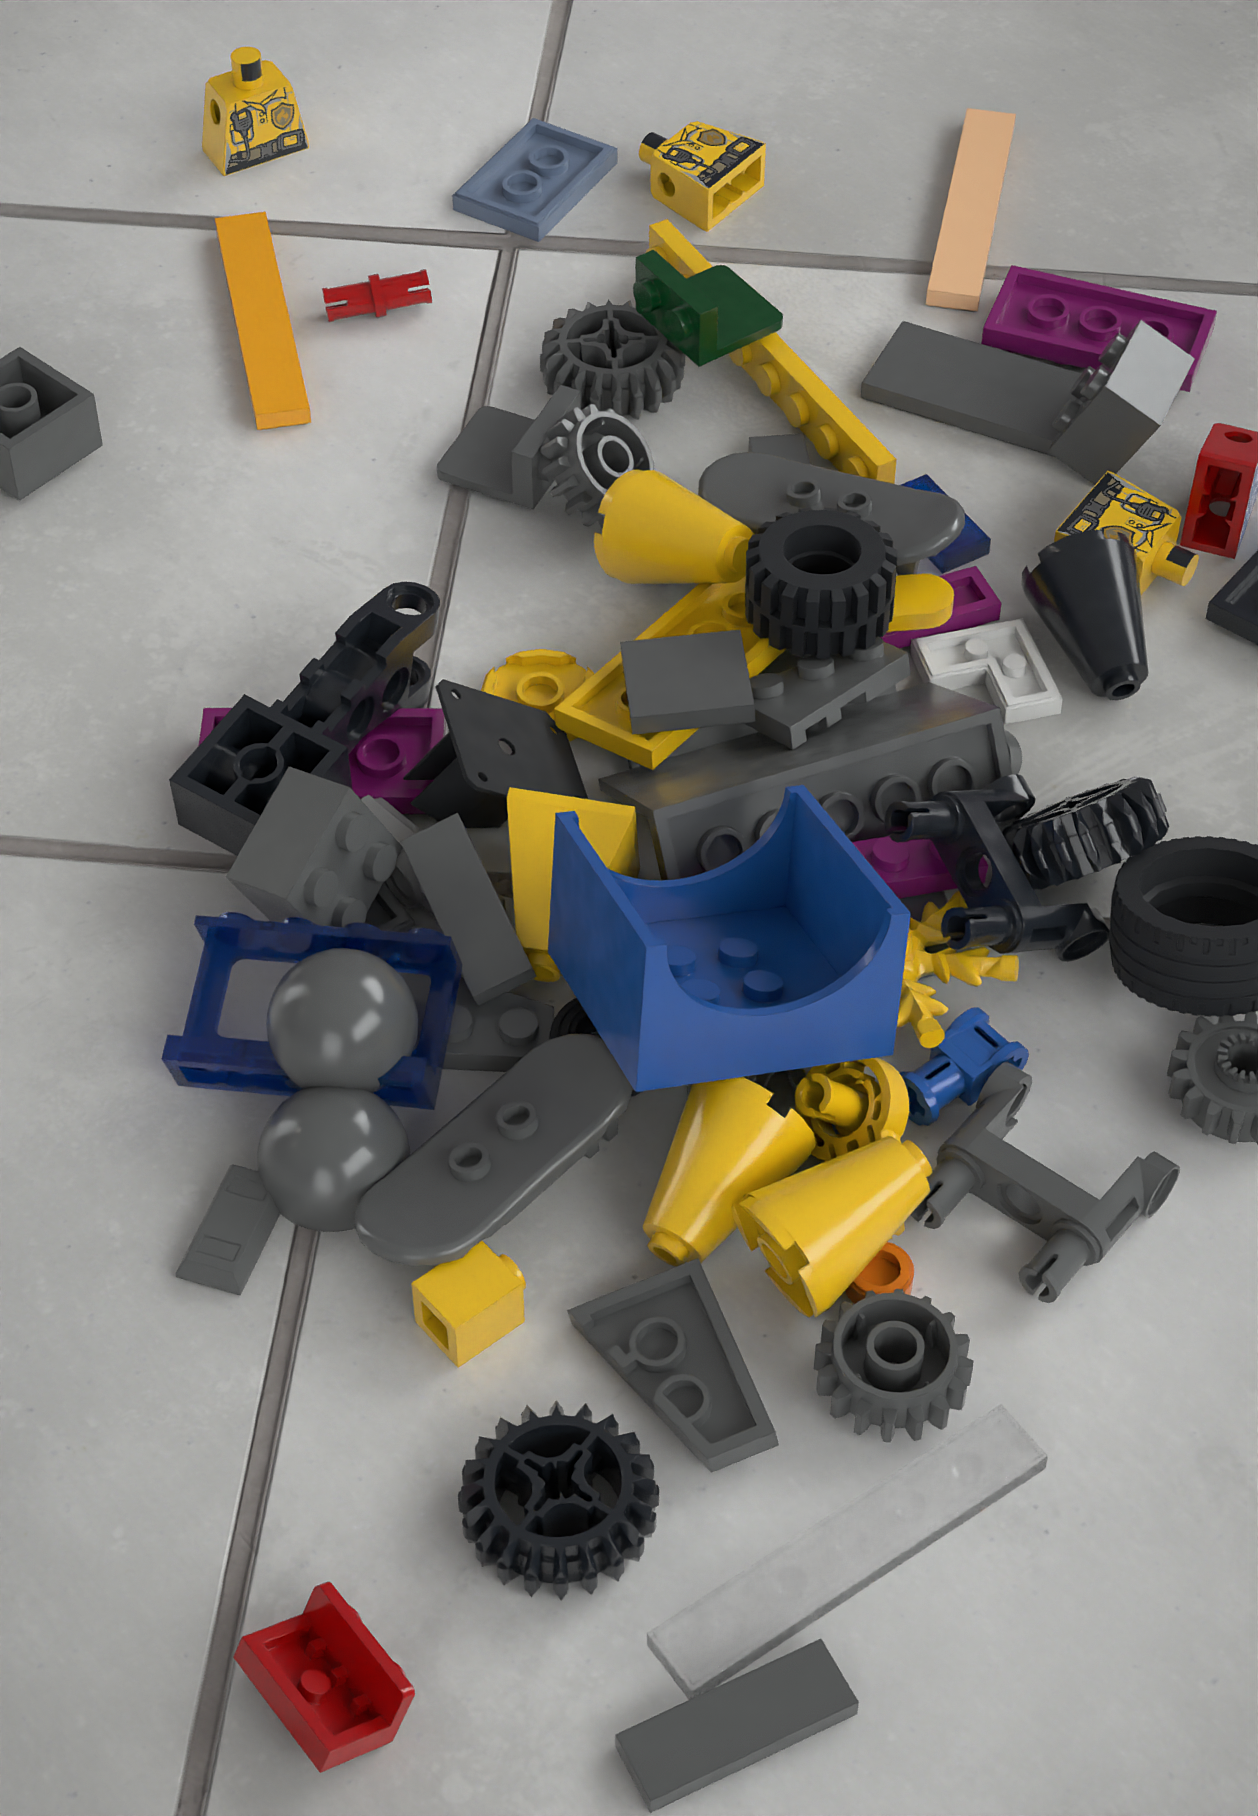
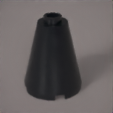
M1088 530L1066 536L1042 549L1038 553L1041 563L1031 573L1026 565L1022 572L1021 585L1025 596L1091 692L1099 697H1107L1109 700H1122L1134 695L1148 676L1137 554L1133 543L1123 533L1117 532L1119 540L1105 539L1102 530Z

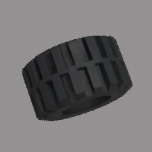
M824 507V510L802 508L799 509L798 513L791 514L785 512L777 515L776 522L766 521L758 527V534L751 536L748 542V550L746 551L745 616L747 622L753 624V632L759 638H769V645L777 650L786 648L791 650V655L804 657L806 654L817 655L816 659H830V655L834 654L844 657L855 654L856 647L867 649L874 645L875 637H883L889 629V622H892L898 557L897 549L893 548L892 538L888 533L880 532L881 526L874 521L861 520V515L851 511L847 513L837 512V508Z

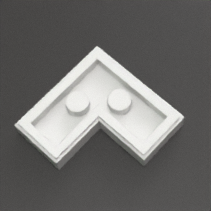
M1023 618L911 639L910 655L923 683L930 682L950 690L985 683L995 706L1001 709L1004 725L1061 714L1063 699Z

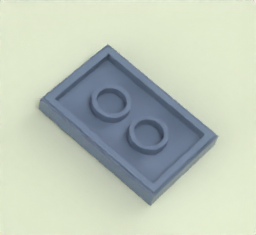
M532 118L452 195L453 210L540 242L618 163V148Z

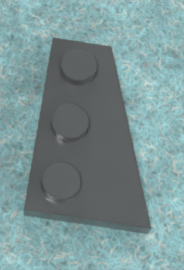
M875 637L874 645L867 649L856 647L855 654L842 657L839 654L830 655V659H816L817 655H811L799 660L798 666L783 672L753 676L750 678L755 706V722L744 724L794 750L807 741L805 733L807 728L817 722L821 727H830L842 719L840 708L845 704L867 703L911 675L908 652L884 642L880 637Z

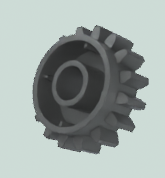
M590 404L583 410H580L578 407L558 419V423L547 429L546 435L550 442L542 446L540 452L551 460V464L543 468L542 473L547 477L555 478L557 485L553 487L550 493L553 497L564 495L568 500L565 507V512L568 515L579 510L582 512L584 526L589 527L598 521L601 529H603L605 515L598 513L601 501L610 486L628 471L637 469L643 471L654 470L655 465L646 440L630 421L616 414L610 408L606 411H598L595 404Z
M1256 1011L1248 1012L1244 1017V1021H1235L1233 1016L1229 1015L1219 1017L1218 1023L1215 1025L1208 1019L1200 1016L1196 1018L1193 1033L1183 1030L1179 1033L1176 1048L1171 1052L1167 1076L1172 1078L1169 1096L1172 1099H1181L1183 1106L1180 1115L1184 1119L1191 1118L1202 1128V1133L1205 1135L1212 1134L1218 1138L1228 1140L1231 1144H1236L1237 1142H1256L1258 1145V1024Z
M895 1289L894 1293L877 1295L871 1290L865 1293V1299L860 1300L854 1305L847 1301L841 1303L838 1322L825 1319L822 1324L821 1343L816 1344L814 1370L818 1371L816 1390L818 1396L832 1395L830 1414L834 1419L845 1416L850 1412L855 1415L854 1433L861 1435L873 1424L881 1427L880 1434L883 1442L891 1443L895 1428H905L913 1441L921 1440L923 1423L928 1420L933 1426L942 1430L947 1427L950 1409L962 1410L965 1404L967 1386H970L974 1360L967 1358L970 1339L968 1334H955V1315L951 1311L944 1314L931 1305L932 1298L924 1296L920 1299L904 1294L903 1289Z

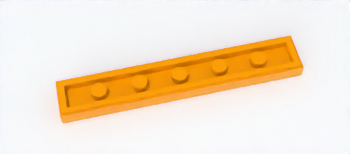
M266 211L215 218L216 233L257 430L311 423L309 402Z

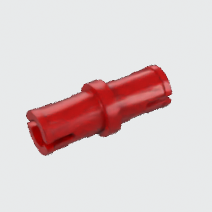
M426 269L380 279L379 274L368 275V281L334 288H322L325 304L347 300L344 304L325 307L328 322L375 313L376 318L387 315L386 310L432 303V295L429 288L408 291L409 288L430 285Z

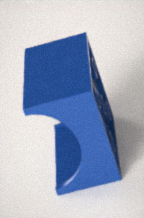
M804 785L785 787L784 798L774 821L760 839L741 855L708 872L675 880L636 879L608 869L579 828V817L576 812L555 813L548 953L635 1092L893 1055L911 913Z

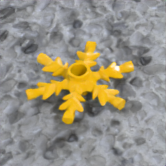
M959 890L940 909L933 902L928 901L923 909L921 922L910 917L897 1027H902L911 1022L917 1039L925 1048H934L944 1040L945 1033L933 1016H941L949 1009L940 1001L931 998V996L936 994V990L928 985L918 983L921 977L934 974L943 983L948 984L950 976H953L974 987L982 984L981 977H993L1001 981L1014 982L1018 978V955L987 957L990 950L984 946L956 953L957 950L950 947L933 954L927 953L924 950L925 947L943 944L950 940V936L943 938L941 933V923L944 914L953 907L968 908Z

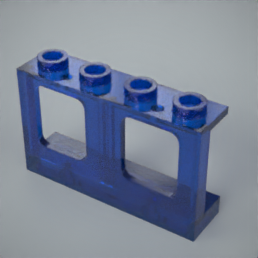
M225 912L220 914L219 917L195 916L194 926L200 934L204 946L182 1036L167 1035L161 1058L178 1086L291 1096L302 1090L283 1072V1069L272 1054L268 1041L226 1038L218 1034V1025L231 969L236 962L243 959L297 964L306 957L320 951L347 948L375 955L386 961L397 972L423 974L431 978L419 1044L411 1057L402 1056L388 1072L378 1078L380 1086H386L374 1092V1094L383 1099L389 1106L435 1110L463 966L451 936H445L436 930L428 928H414L409 930L408 933L381 931L370 924L358 922L349 923L344 928L319 926L310 920L298 917L285 918L281 922L259 921L236 912Z

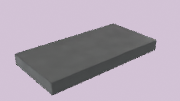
M902 321L862 381L861 398L1053 456L1048 450L1058 430L1052 427V423L1071 398L1074 401L1076 400V397L1070 394V390L1081 373Z

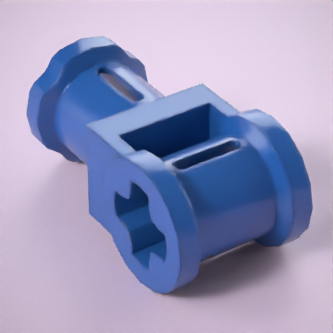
M979 1007L970 1008L963 1012L947 1028L942 1043L931 1048L929 1061L913 1072H900L909 1096L908 1118L919 1126H929L937 1121L939 1110L958 1097L968 1106H971L978 1100L988 1078L1002 1063L1008 1061L1023 1070L1029 1057L1028 1049L1018 1041H1007L989 1025V1015Z

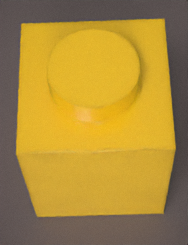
M482 1240L463 1258L438 1264L411 1283L415 1322L458 1368L525 1322L523 1290L526 1289V1282L523 1274L510 1257L505 1254L497 1256Z

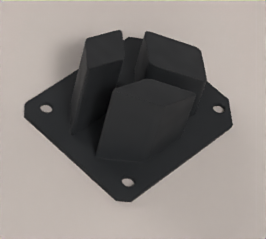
M442 679L435 686L449 732L404 776L403 780H433L410 802L412 806L438 822L458 813L465 828H498L508 820L507 795L509 787L588 799L567 734L556 726L555 721L547 712ZM452 692L457 695L458 699L453 696ZM499 741L505 742L511 748L512 753L510 755L501 749Z

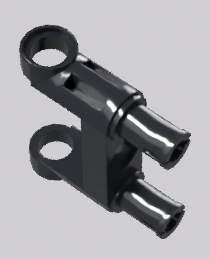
M1022 775L1004 776L988 784L982 790L942 791L934 795L927 802L895 801L886 811L885 829L886 831L906 830L893 832L890 835L891 840L897 843L930 839L937 849L968 907H953L947 910L942 918L941 933L943 938L964 936L962 938H950L946 943L950 948L961 950L968 947L988 946L1000 954L1054 949L1061 961L1070 962L1078 960L1103 946L1109 939L1110 930L1100 912L1096 908H1090L1088 903L1041 905L999 827L1013 823L1023 817L1035 804L1036 798ZM983 855L987 856L992 866V878L988 887L983 885L979 877V863Z

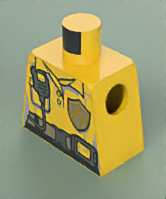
M254 47L235 49L230 55L232 71L210 77L205 83L202 149L223 176L309 148V141L295 94L288 79L272 61H262L261 53L258 49Z
M698 121L690 122L670 139L651 132L645 136L639 148L640 160L651 165L650 192L653 197L706 232L711 230L764 186L766 143Z
M1110 471L1104 474L1055 531L1054 542L1066 536L1088 530H1102L1105 539L1119 540L1117 532L1125 534L1133 543L1137 554L1141 595L1157 576L1181 586H1186L1192 578L1199 560L1198 554L1176 545L1181 523V516L1178 510Z

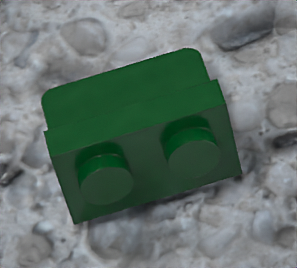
M655 250L635 257V283L633 285L635 310L698 367L780 330L783 326V314L728 266L716 265L686 279Z

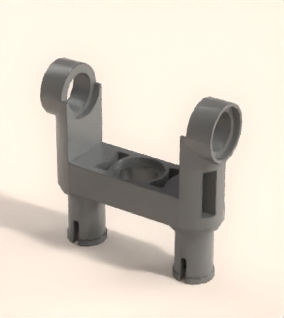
M1007 1061L1002 1063L988 1078L981 1090L976 1103V1109L940 1146L936 1158L937 1166L932 1170V1174L927 1177L930 1193L913 1211L911 1216L919 1222L930 1209L932 1213L924 1221V1226L930 1229L939 1228L948 1214L967 1193L974 1194L1048 1241L1034 1258L1022 1267L1018 1274L1022 1286L1032 1296L1044 1282L1047 1286L1039 1294L1038 1300L1051 1303L1058 1298L1060 1291L1082 1266L1099 1263L1140 1214L1150 1218L1160 1209L1178 1179L1180 1166L1155 1151L1150 1153L1145 1159L1138 1156L1100 1200L1003 1140L1018 1123V1120L1013 1117L1026 1100L1032 1085V1076Z

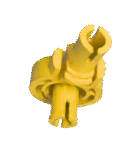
M876 1057L812 1067L796 1088L795 1111L804 1119L814 1133L816 1146L811 1154L826 1162L887 1136H892L901 1143L900 1138L906 1128L909 1115V1096L900 1073L891 1064ZM865 1067H869L873 1071L878 1082L875 1081V1077L864 1073ZM832 1124L835 1125L840 1134L834 1132ZM904 1223L894 1235L899 1236L905 1231Z

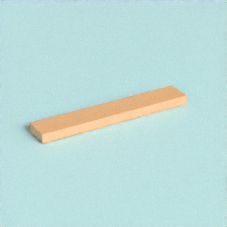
M971 108L966 110L927 288L926 305L978 311L1015 128L1016 114Z

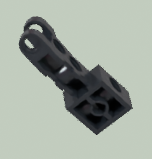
M398 582L385 587L347 618L335 632L336 641L320 660L313 657L299 673V684L283 702L277 699L271 707H268L244 694L169 779L178 825L238 856L288 767L348 786L353 790L348 755L366 734L398 709L423 708L428 701L431 670L423 660L413 656V654L437 631L440 598L436 592L416 582ZM408 608L414 609L420 612L421 614H403L396 610Z

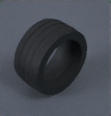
M1213 836L1175 838L1169 841H1161L1152 847L1144 849L1140 854L1129 857L1122 864L1115 879L1111 898L1109 945L1114 972L1117 974V978L1122 981V984L1129 988V991L1137 994L1139 998L1145 999L1150 1004L1153 1003L1160 1008H1167V1010L1178 1011L1182 1014L1223 1017L1225 1015L1236 1016V1014H1248L1251 1011H1258L1257 844ZM1196 923H1207V924L1222 925V926H1220V927H1213V926L1198 925V924H1196Z

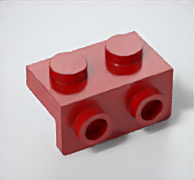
M329 1581L313 1588L303 1614L241 1637L233 1656L320 1773L393 1742L415 1696L414 1687L407 1679L403 1669L390 1658L364 1625L358 1612L345 1601Z

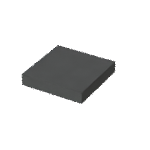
M740 630L620 642L632 734L755 722V706Z

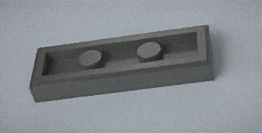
M458 813L400 841L472 997L478 1006L537 977Z
M818 1639L615 1734V1747L648 1810L652 1813L857 1715L859 1701L823 1640Z

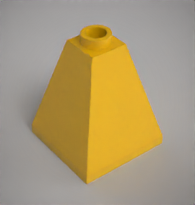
M509 787L507 812L515 929L537 977L533 978L534 980L555 982L560 979V976H563L548 953L555 813L575 811L579 817V828L605 866L614 872L637 879L640 871V858L634 806Z

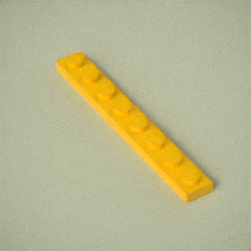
M668 219L649 225V248L646 252L655 250L686 279L713 267ZM776 332L729 353L733 363L741 366L751 376L761 393L766 397H770L785 413L789 423L795 428L798 427L814 444L818 454L823 459H828L839 472L892 484L895 483L897 459Z

